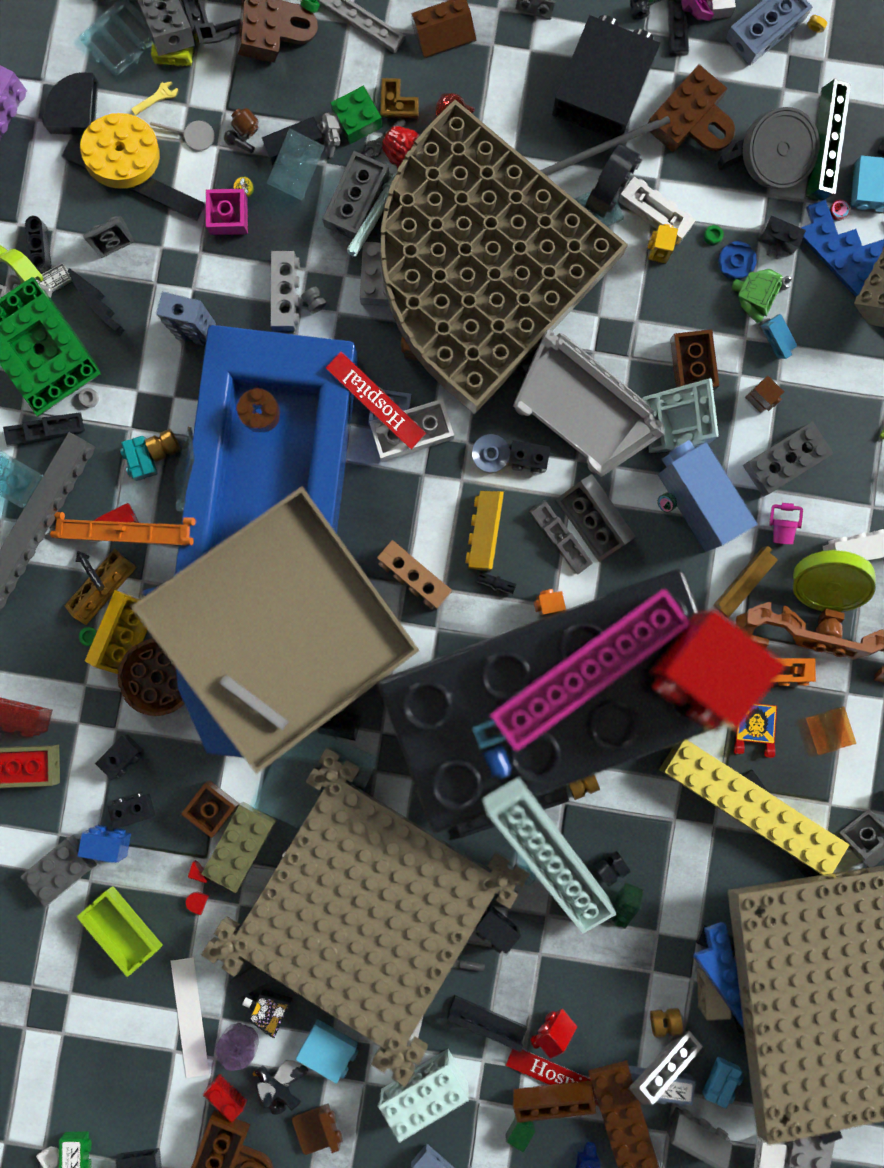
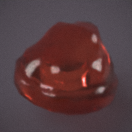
M443 93L436 103V117L454 100L458 101L471 113L475 112V108L467 105L463 98L456 93Z

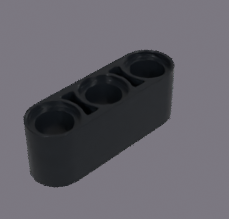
M32 215L25 221L27 254L31 263L43 274L51 269L48 227L39 217ZM40 224L39 228L34 230V227ZM38 243H41L39 248H35ZM40 261H43V264L37 267V264Z

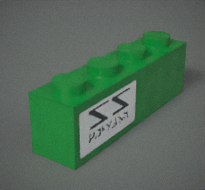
M89 1131L65 1132L59 1139V1168H91L92 1161L89 1159V1152L92 1140L89 1139Z

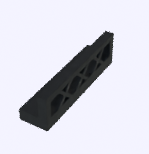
M455 995L448 1011V1021L521 1052L523 1048L522 1040L527 1031V1026Z

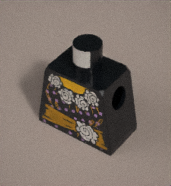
M262 990L258 999L247 994L242 1006L252 1010L248 1019L249 1022L270 1037L275 1038L293 998Z

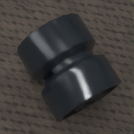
M618 851L610 854L607 861L601 860L594 865L608 887L616 883L618 877L623 878L631 873Z

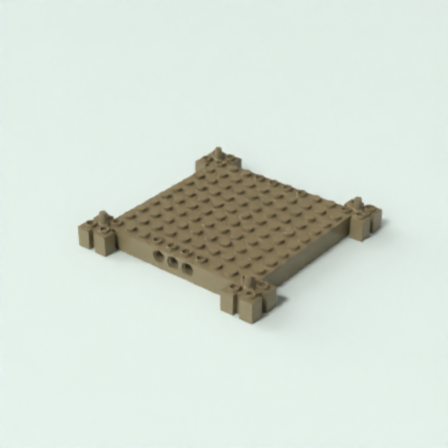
M328 747L318 761L323 766L321 769L318 767L314 768L306 781L318 790L323 789V787L325 789L240 930H237L240 924L227 916L221 921L214 932V935L218 938L214 937L208 942L201 956L212 963H216L218 960L224 962L221 968L234 977L240 972L246 960L378 1044L380 1047L373 1057L371 1065L384 1074L387 1069L393 1071L392 1079L406 1087L415 1070V1065L412 1063L419 1065L428 1044L416 1036L411 1041L409 1039L495 893H497L496 901L510 909L518 896V891L515 890V887L517 885L520 887L524 886L530 871L518 863H515L514 867L508 865L510 859L495 850L488 862V867L491 870L348 782V780L351 782L355 781L362 767L350 759L343 763L340 761L343 755Z

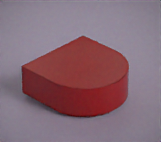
M201 892L191 893L186 899V907L189 911L202 915L209 895Z

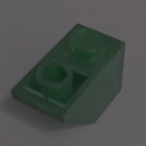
M625 883L618 892L613 905L616 915L609 918L608 922L626 929L640 910L643 890Z

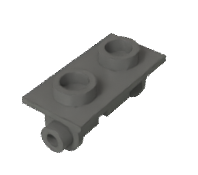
M517 0L515 9L551 19L556 1Z

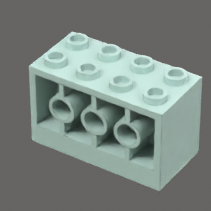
M446 1049L416 1067L406 1087L397 1081H393L383 1087L380 1094L379 1108L396 1138L401 1142L469 1100L468 1081L450 1050Z

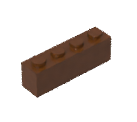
M591 1080L514 1089L513 1110L517 1122L596 1114L595 1093Z

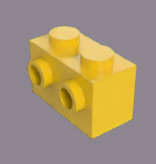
M670 224L659 225L656 231L653 230L647 249H650L648 260L667 263L674 250L678 232L677 228Z

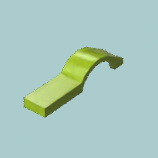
M0 245V263L4 262L9 265L19 277L21 284L32 276L40 282L43 281L41 273L22 252L16 249L7 250Z

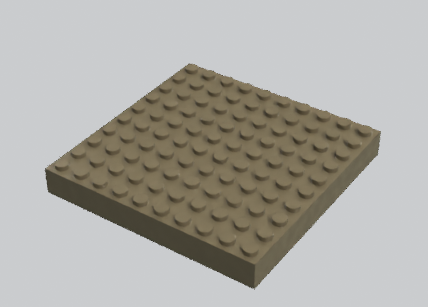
M303 487L131 606L256 774L420 651ZM225 674L284 717L289 723L283 730L219 683Z

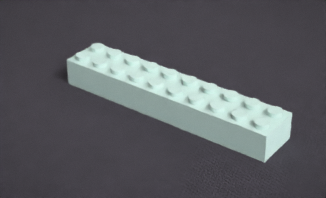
M519 777L483 798L490 818L582 934L616 915L607 894Z

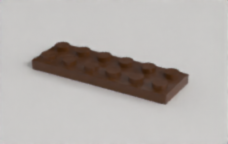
M627 1060L588 1070L618 1168H659L640 1102L629 1089L634 1082Z

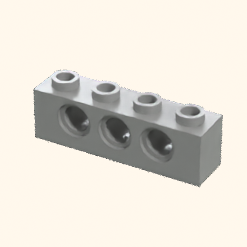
M271 251V327L273 331H296V325H299V313H296V306H299V295H296V288H299L300 281L299 276H296V269L300 268L299 258H296L294 251ZM284 270H290L287 276L281 275ZM284 288H289L290 292L288 294H281ZM283 307H290L287 313H281Z
M690 1031L675 1036L629 1089L642 1105L654 1104L702 1048L701 1044Z

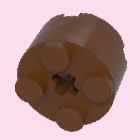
M254 388L244 393L239 399L236 407L239 419L249 430L264 433L271 431L278 424L280 408L269 392ZM258 408L261 409V414L256 412Z

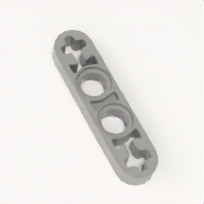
M225 674L219 683L283 730L289 723L284 717Z

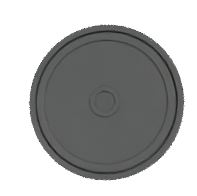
M781 107L761 114L749 127L743 143V160L750 176L758 184L771 189L792 187L802 182L814 169L819 153L820 140L817 128L806 113L793 107Z

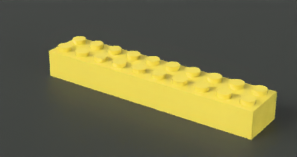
M688 740L675 744L659 769L821 875L832 874L849 847V844Z

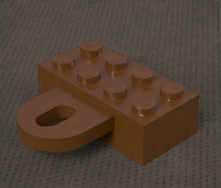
M242 0L238 55L275 63L279 53L280 40L300 45L309 43L317 32V19L313 12L306 10L299 4L283 0ZM296 20L304 22L308 25L309 28L302 29L294 27L291 25L290 21Z
M698 64L648 121L649 124L656 120L660 121L668 116L670 123L652 130L650 133L673 153L688 136L706 150L721 151L725 149L734 138L735 125L732 119L716 105L723 99L727 87ZM714 125L724 134V138L718 139L708 130V126Z
M214 1110L191 1168H273V1164L266 1154L243 1145L251 1124L239 1119H235L230 1123L219 1111Z

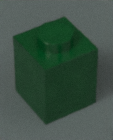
M515 1117L505 1134L506 1142L524 1152L535 1134L533 1121L517 1122Z

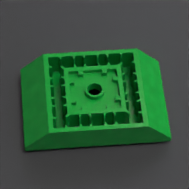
M33 276L0 298V365L37 417L101 374L90 353L52 299ZM38 344H42L45 348L44 352L38 355L35 352V347Z

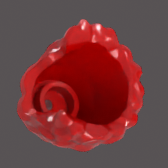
M394 126L389 129L383 138V151L388 157L389 162L396 165L397 169L405 159L407 152L413 147L416 139L420 136L415 130Z

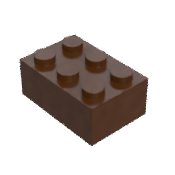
M712 329L674 333L670 339L676 388L710 378L712 379L713 391H715L719 387V378Z

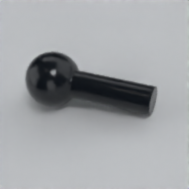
M234 130L225 132L224 141L230 146L237 145L251 154L254 152L255 147L240 139Z

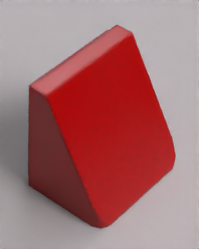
M195 860L191 865L188 877L203 883H207L210 880L202 875L204 868Z

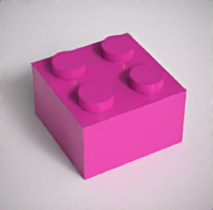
M206 189V228L210 235L248 234V197L244 189Z

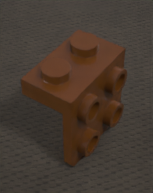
M329 1103L293 1116L292 1122L303 1154L308 1155L330 1147L331 1153L340 1150L341 1142H343L340 1130H337L335 1124L336 1117L334 1111H331Z

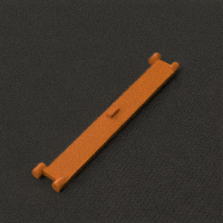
M56 512L54 515L55 519H57L56 529L50 532L51 538L193 545L194 539L189 537L190 526H194L196 520L195 518L185 517L183 525L64 519V512Z

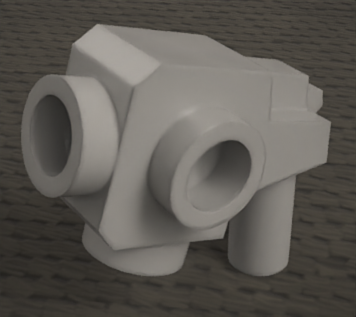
M325 113L322 116L323 121L320 122L319 128L323 139L328 142L326 156L333 157L336 145H340L339 134L341 133V124L338 122L336 115Z

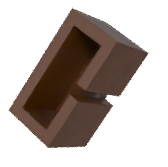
M767 376L745 398L762 413L765 409L770 411L782 400L780 396L784 391Z

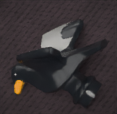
M286 1060L278 1068L276 1074L270 1076L266 1067H258L253 1072V1076H257L260 1079V1083L256 1085V1091L263 1108L269 1107L273 1115L283 1113L286 1110V1106L291 1111L294 1110L301 1103V1100L293 1096L288 1088L291 1083L307 1074L308 1068L296 1061Z

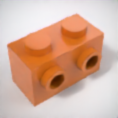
M553 589L541 591L540 595L536 597L537 600L534 601L535 611L539 612L540 616L566 610L562 591L553 592Z

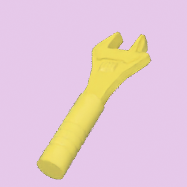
M162 82L154 95L134 106L131 110L134 115H137L159 100L175 98L178 88L171 92L168 87L172 82Z

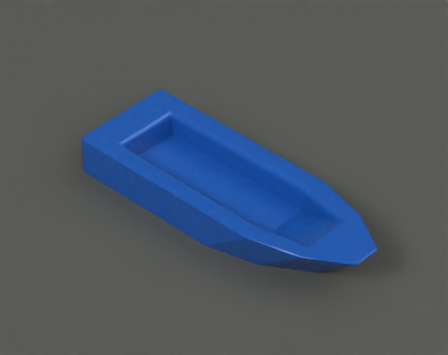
M217 325L208 327L181 523L183 525L185 517L195 518L196 523L194 526H190L189 537L194 539L193 545H178L174 576L301 487L304 488L337 534L354 395L326 367L340 352L358 367L359 358L353 342ZM254 388L265 390L278 403L280 419L271 431L264 433L253 432L239 419L236 407L241 396L247 391ZM258 408L256 410L257 413H262L261 409ZM176 667L178 690L206 753L244 758Z

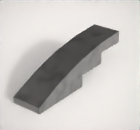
M545 500L529 511L576 574L581 573L593 563L573 534L568 531L561 519L556 516Z

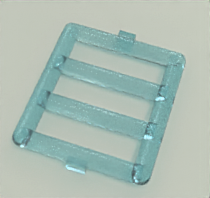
M118 0L79 36L80 41L93 53V58L98 63L101 62L114 76H118L152 45L150 36L142 42L116 14L125 7L147 30L140 12L129 0ZM110 19L137 46L130 54L103 27ZM96 31L123 58L118 65L114 66L89 39Z

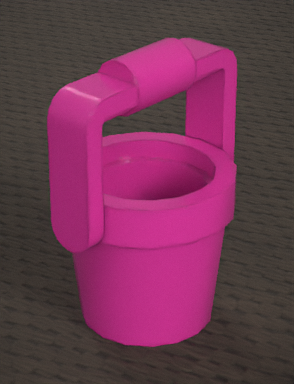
M793 503L772 505L769 526L773 525L774 543L793 544L797 527L801 529L802 507L794 506ZM774 508L785 511L800 510L799 521L773 519Z

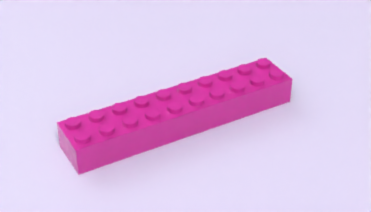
M665 589L661 590L490 715L517 751L689 626L690 623Z

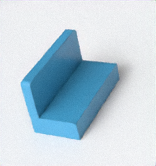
M778 314L761 325V328L777 359H787L792 355L791 350L796 348L797 344L782 315Z

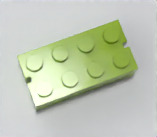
M114 886L106 890L77 916L79 921L126 977L131 975L163 946Z

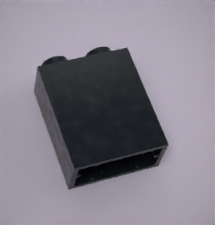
M589 15L555 97L552 115L612 139L625 134L654 63L660 42L655 41L653 35L646 30L636 29L632 32L619 27L617 20L610 16L601 15L596 18Z

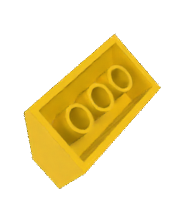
M480 491L479 496L475 495L474 507H477V513L472 515L471 526H474V533L469 534L468 544L472 546L471 552L466 554L465 563L469 564L468 568L490 572L492 570L504 492Z
M114 590L85 662L95 668L118 674L120 663L125 654L133 646L143 642L148 630L131 607L141 599Z

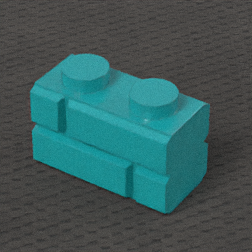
M144 436L121 442L123 448L120 449L123 459H126L128 466H126L127 474L135 481L158 474L154 459L145 443L147 438Z

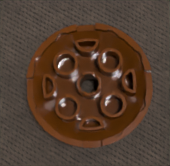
M155 638L145 640L133 646L125 654L118 669V686L124 696V700L130 707L145 715L163 716L175 712L185 704L178 690L176 666ZM157 672H160L163 678L160 682H157L154 678Z

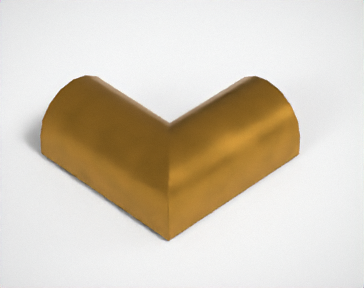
M382 78L381 118L418 119L419 97H400L401 80L398 78Z

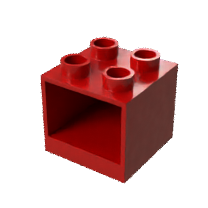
M715 609L696 612L689 620L690 625L680 631L649 671L650 674L658 679L652 688L671 703L674 701L681 705L684 701L689 703L692 707L686 715L706 730L710 728L718 732L722 726L737 730L786 665Z

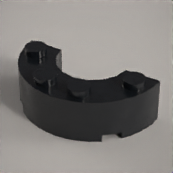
M619 144L602 170L595 188L592 189L584 207L602 218L606 216L607 212L611 213L616 205L614 200L620 188H625L630 179L628 175L633 174L639 168L642 159H640L641 154L623 144Z

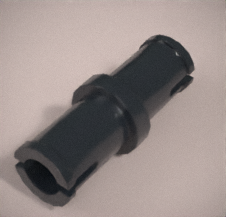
M480 571L477 583L492 587V590L496 591L498 589L511 595L514 594L517 585L516 583L501 579V576L497 575L495 577Z

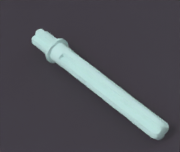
M393 174L388 183L383 185V191L347 248L349 255L357 256L383 213L390 186L396 174Z

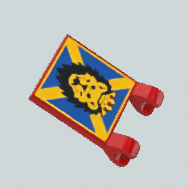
M756 704L736 730L733 750L735 754H744V741L766 743L764 756L769 758L775 757L777 706Z

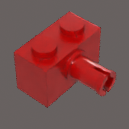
M563 1009L557 1012H550L545 1017L546 1022L539 1028V1034L532 1036L530 1039L531 1045L535 1049L541 1047L550 1059L565 1051L577 1029L576 1024Z

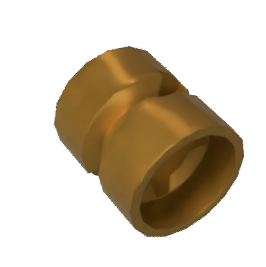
M171 429L161 432L159 437L154 435L145 439L147 448L155 462L165 459L166 454L173 455L181 451L180 445Z
M595 774L568 784L574 800L585 797L586 792L592 794L600 790Z
M678 1008L667 1009L666 1012L662 1010L650 1011L654 1038L665 1037L667 1033L671 1036L683 1034L682 1019ZM664 1018H665V1020H666V1026H667V1027H664V1025H663V1019H664Z

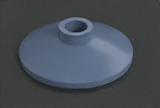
M488 434L480 437L475 442L472 449V458L479 469L485 472H497L508 463L510 449L502 437ZM489 451H492L494 453V457L489 458L487 456V453Z

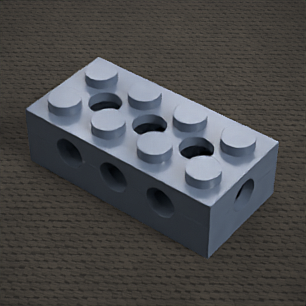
M762 0L731 26L726 39L749 65H752L805 21L813 7L807 0Z
M162 291L156 312L161 322L165 324L166 328L170 330V333L176 339L182 341L190 339L195 344L204 345L206 343L208 327L216 325V322L200 300Z

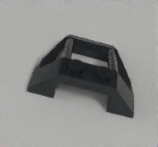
M181 0L193 38L199 45L218 43L239 34L240 19L214 25L213 22L208 23L202 2L204 0Z

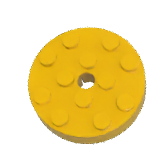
M111 113L98 118L87 127L80 143L81 155L89 174L96 181L112 188H130L145 182L157 169L160 159L159 146L154 131L145 121L130 114Z

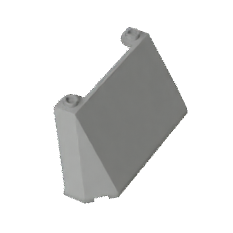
M547 329L517 393L513 406L520 415L529 416L532 413L587 458L588 469L602 477L664 435V425L660 420H655L652 415L654 411L649 404L562 333L553 335V331Z

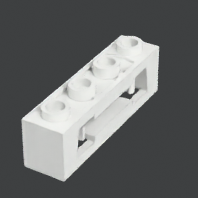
M635 176L621 193L618 202L656 229L659 225L670 224L677 228L678 232L675 243L678 245L696 221L690 213L680 210L673 201H668L662 197L658 190L651 189L644 180L637 179Z

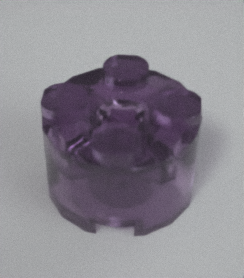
M236 1023L225 1029L217 1043L216 1054L226 1070L244 1069L252 1062L259 1045L258 1034L254 1028L242 1025V1023Z

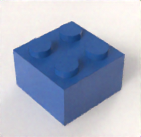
M95 825V827L82 832L77 857L118 863L128 855L131 833H126V830L121 828L108 830L107 826Z

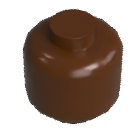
M238 108L231 115L233 118L231 126L241 137L250 138L258 131L259 120L248 108L242 110Z

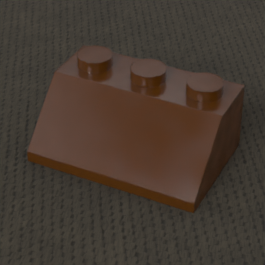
M448 0L411 13L412 27L424 59L477 41L467 0Z

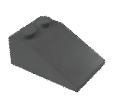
M121 216L111 217L106 223L93 226L90 231L83 235L87 243L101 258L135 242Z

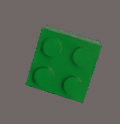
M364 85L330 102L332 113L337 116L338 122L341 124V130L349 144L383 128L382 118Z

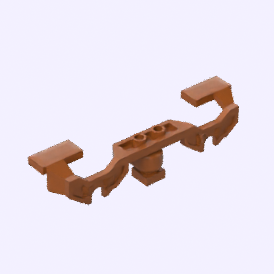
M771 602L760 604L736 617L735 626L765 649L769 645V639L752 634L756 627L769 624L785 628L793 636L797 646L813 649L816 652L833 654L836 657L858 659L870 656L878 651L884 652V629L864 636L861 639V643L842 639L843 626L841 623L844 620L845 613L831 609H825L818 617L819 625L816 627V632L805 630L806 623L787 606L782 607V614L773 613ZM882 666L874 674V680L884 683V667Z

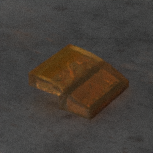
M844 706L806 718L818 755L857 744Z

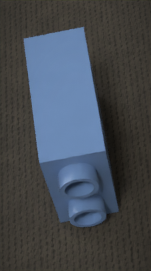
M688 440L670 451L662 459L666 468L658 476L705 552L725 545L758 525L707 442L694 448L691 441Z

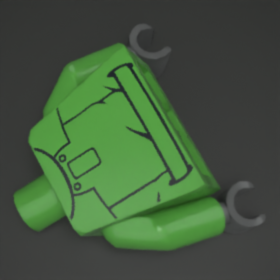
M765 269L756 273L750 272L745 282L735 279L732 290L740 292L739 300L741 307L756 323H759V328L762 330L761 325L770 320V318L764 319V316L768 315L779 290H787L790 286L786 285L785 282L789 283L792 279L790 276L782 278L781 274L771 269Z

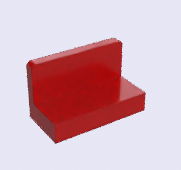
M129 503L95 519V521L139 523Z

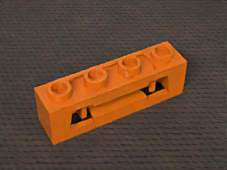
M778 658L786 666H790V673H799L798 677H793L790 674H779L774 681L778 682L779 686H789L790 682H797V685H809V682H816L815 658ZM792 663H800V666H792Z

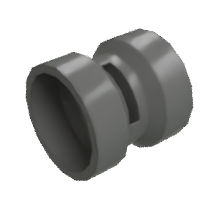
M318 287L308 289L301 296L303 301L308 304V309L312 314L321 311L327 305L325 299L321 298Z

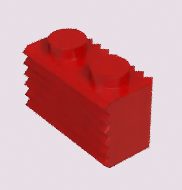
M219 1074L203 1093V1096L230 1123L243 1111L247 1099H244V1096H241V1093H238L236 1088L230 1085V1082L224 1080L222 1074Z

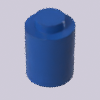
M502 745L483 752L493 777L497 776L500 779L510 774L509 770L512 767Z

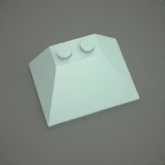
M709 378L643 397V400L653 409L652 415L655 420H660L664 425V435L648 445L649 453L669 452L688 440L695 447L705 442L707 444L711 443L719 437L712 379Z

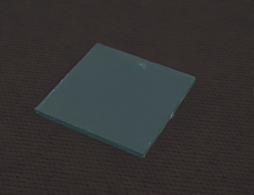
M314 730L273 761L253 808L294 825L297 829H301L325 789L323 787V789L318 790L306 781L314 768L318 767L321 769L323 766L318 761L326 748L330 747L343 755L340 759L343 763L350 759L362 767L355 781L351 782L348 780V782L364 791L378 757L339 741L336 737L332 738L328 735L318 734V731Z

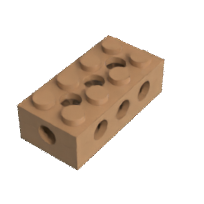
M393 540L377 557L380 561V567L386 572L391 570L395 574L393 577L402 585L404 583L410 586L408 590L416 597L421 595L424 598L423 603L430 609L435 607L438 610L452 593V589ZM398 560L404 561V566L400 569L394 567L395 562ZM413 572L419 574V578L416 581L409 580V575ZM428 584L434 587V591L431 594H426L423 591L424 587Z

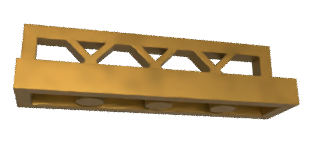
M769 546L763 547L758 551L714 603L713 606L727 618L733 614L778 561L770 553L772 549Z
M114 549L95 570L98 577L103 573L100 580L105 586L104 590L98 591L89 577L64 605L72 617L87 625L111 598L114 590H118L137 567L117 549Z

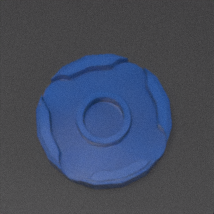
M741 241L726 245L718 258V266L721 272L727 278L733 280L746 278L750 272H753L757 264L755 251L753 252L749 244Z

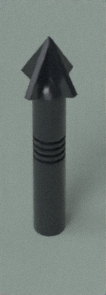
M77 551L76 562L82 564L97 590H104L105 586L88 561L90 556Z

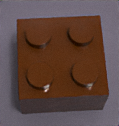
M209 780L204 783L181 815L213 838L240 803Z

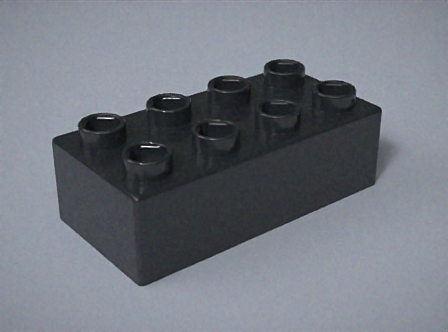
M676 569L385 677L378 682L380 693L432 832L440 833L488 815L483 798L518 777L532 796L536 797L712 731L710 728L704 729L686 715L692 707L686 701L682 705L676 701L671 703L652 688L658 679L650 674L649 671L678 634L517 751L508 739L481 749L473 727L494 720L490 715L492 712L659 591L665 589L689 621L694 613L699 611L682 570ZM497 724L483 729L487 739L503 733ZM502 745L512 769L509 770V775L498 779L497 776H492L483 752Z

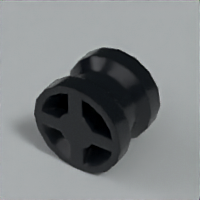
M630 0V6L632 7L631 17L633 19H643L650 14V9L647 7L649 0Z

